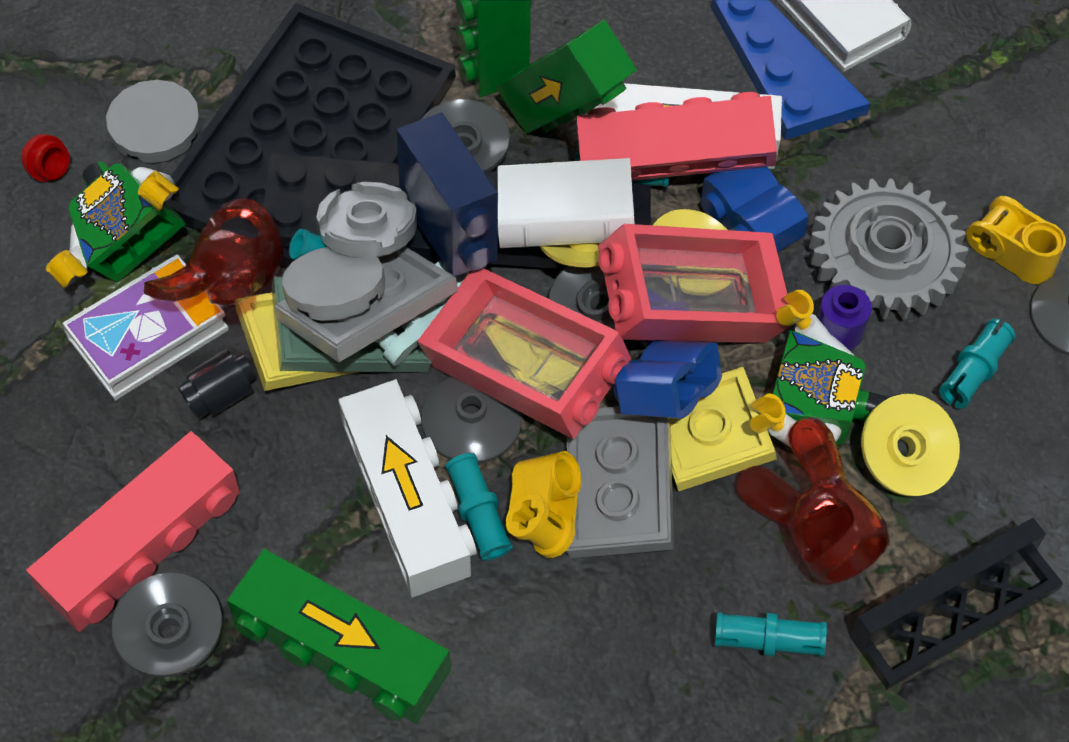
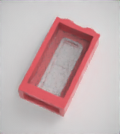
M623 224L598 245L599 266L604 273L609 297V313L614 320L615 330L620 332L622 339L767 343L790 327L780 324L776 318L777 309L789 303L784 299L787 290L773 233Z
M484 268L471 270L457 288L458 292L450 297L417 340L426 357L432 362L434 368L575 439L583 426L589 424L595 418L601 401L613 384H616L615 380L624 365L631 361V356L620 332Z

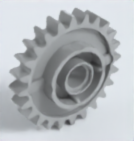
M872 178L869 180L867 190H863L856 183H851L848 195L836 191L833 203H823L821 214L816 216L812 229L809 248L813 250L810 262L811 265L820 266L817 276L818 281H832L830 289L838 285L855 286L867 294L872 308L880 310L882 319L886 320L890 310L893 309L898 311L902 319H907L911 307L924 315L930 302L941 306L946 293L953 294L966 266L964 260L968 248L962 245L966 233L963 230L954 229L958 220L957 215H943L946 206L945 201L935 204L929 202L931 191L926 190L920 195H915L913 193V183L911 182L902 190L896 188L892 178H889L886 187L881 188Z

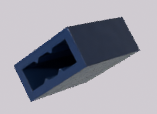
M441 112L397 128L399 187L407 194L408 201L412 204L414 202L417 209V224L449 273L453 276H458L471 270H479L488 263L496 261L498 245V192L444 114Z

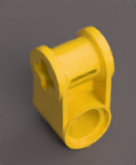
M1008 196L996 197L989 205V213L981 221L973 222L966 230L968 243L977 253L993 260L1029 284H1041L1053 277L1066 245V237L1058 226L1047 222Z
M562 451L520 461L514 466L512 472V492L506 517V528L517 539L531 541L536 552L545 558H555L562 555L568 550L575 536V518L578 493L582 485L580 466L571 453Z

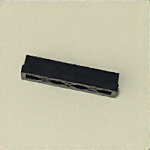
M1034 518L1029 519L858 616L850 638L887 690L1061 588L1063 585L1062 581L1037 550L1046 533ZM1025 561L1042 584L1032 590L1008 585L1010 569ZM1001 575L1000 582L991 581L992 579ZM975 589L997 594L995 611L986 615L965 610L967 594ZM1006 597L1014 599L1005 605ZM958 599L957 607L949 606L950 603ZM931 614L955 619L953 635L945 640L922 635L924 618ZM963 621L972 623L962 630ZM915 624L914 632L905 630ZM888 639L912 644L909 661L893 670L876 648L877 645ZM919 646L929 648L918 655Z

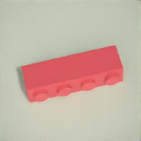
M756 92L738 93L733 95L731 100L712 102L707 97H695L685 100L683 105L664 107L662 103L647 102L637 105L635 110L616 112L614 108L600 107L587 112V115L577 116L580 161L630 158L632 181L776 166L777 147L771 96L760 97Z
M190 431L27 568L26 571L37 591L78 632H81L87 625L95 624L104 619L112 610L115 601L135 584L151 577L156 566L171 552L181 551L189 545L195 537L196 531L209 519L219 517L230 509L235 502L236 496L240 493L234 470L198 436Z

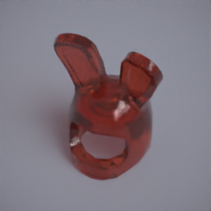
M245 198L233 200L221 206L212 215L200 233L187 265L169 276L144 282L143 292L155 300L171 303L197 296L206 290L211 304L235 306L257 294L278 273L284 253L280 231L266 208L259 203ZM242 217L250 220L258 229V236L249 238L223 230L221 227L227 219Z
M807 417L794 423L788 437L791 449L810 479L812 487L800 495L773 470L762 466H752L741 473L737 481L738 493L749 506L767 517L783 523L788 528L797 555L814 578L823 583L836 584L860 574L878 560L890 543L889 529L885 520L870 500L849 484L845 478L841 457L831 430L820 419Z

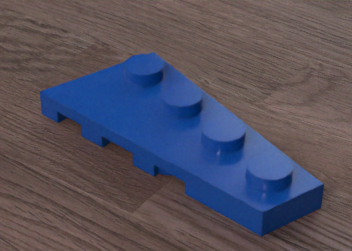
M712 0L711 9L758 93L782 96L781 134L784 140L868 114L870 102L769 0Z

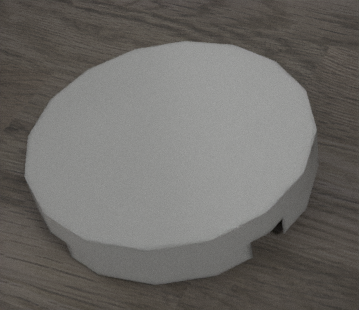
M163 80L138 82L124 89L111 102L106 114L108 134L118 152L128 157L127 154L138 157L139 162L145 163L169 161L185 153L192 146L191 140L195 137L196 133L199 134L201 129L198 104L189 90L175 82Z
M359 182L352 184L351 191L340 194V189L335 190L319 204L316 219L317 229L322 242L334 252L349 257L369 258L391 254L406 246L416 232L417 209L414 202L413 204L409 202L407 194L400 188L385 183Z
M327 246L310 251L294 260L283 274L282 288L289 308L295 313L299 314L298 310L308 312L310 319L319 321L343 320L359 315L370 308V300L375 298L376 295L380 299L385 290V274L383 265L377 256L368 258L349 257L334 252Z

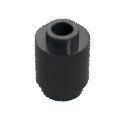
M225 349L186 373V380L178 384L177 388L199 420L208 413L211 417L215 416L252 393L253 388L250 381L257 377L241 352L232 356Z

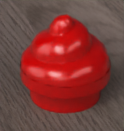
M39 134L31 138L24 145L21 152V162L25 172L31 178L47 182L58 179L65 174L69 167L70 155L59 138L49 134Z

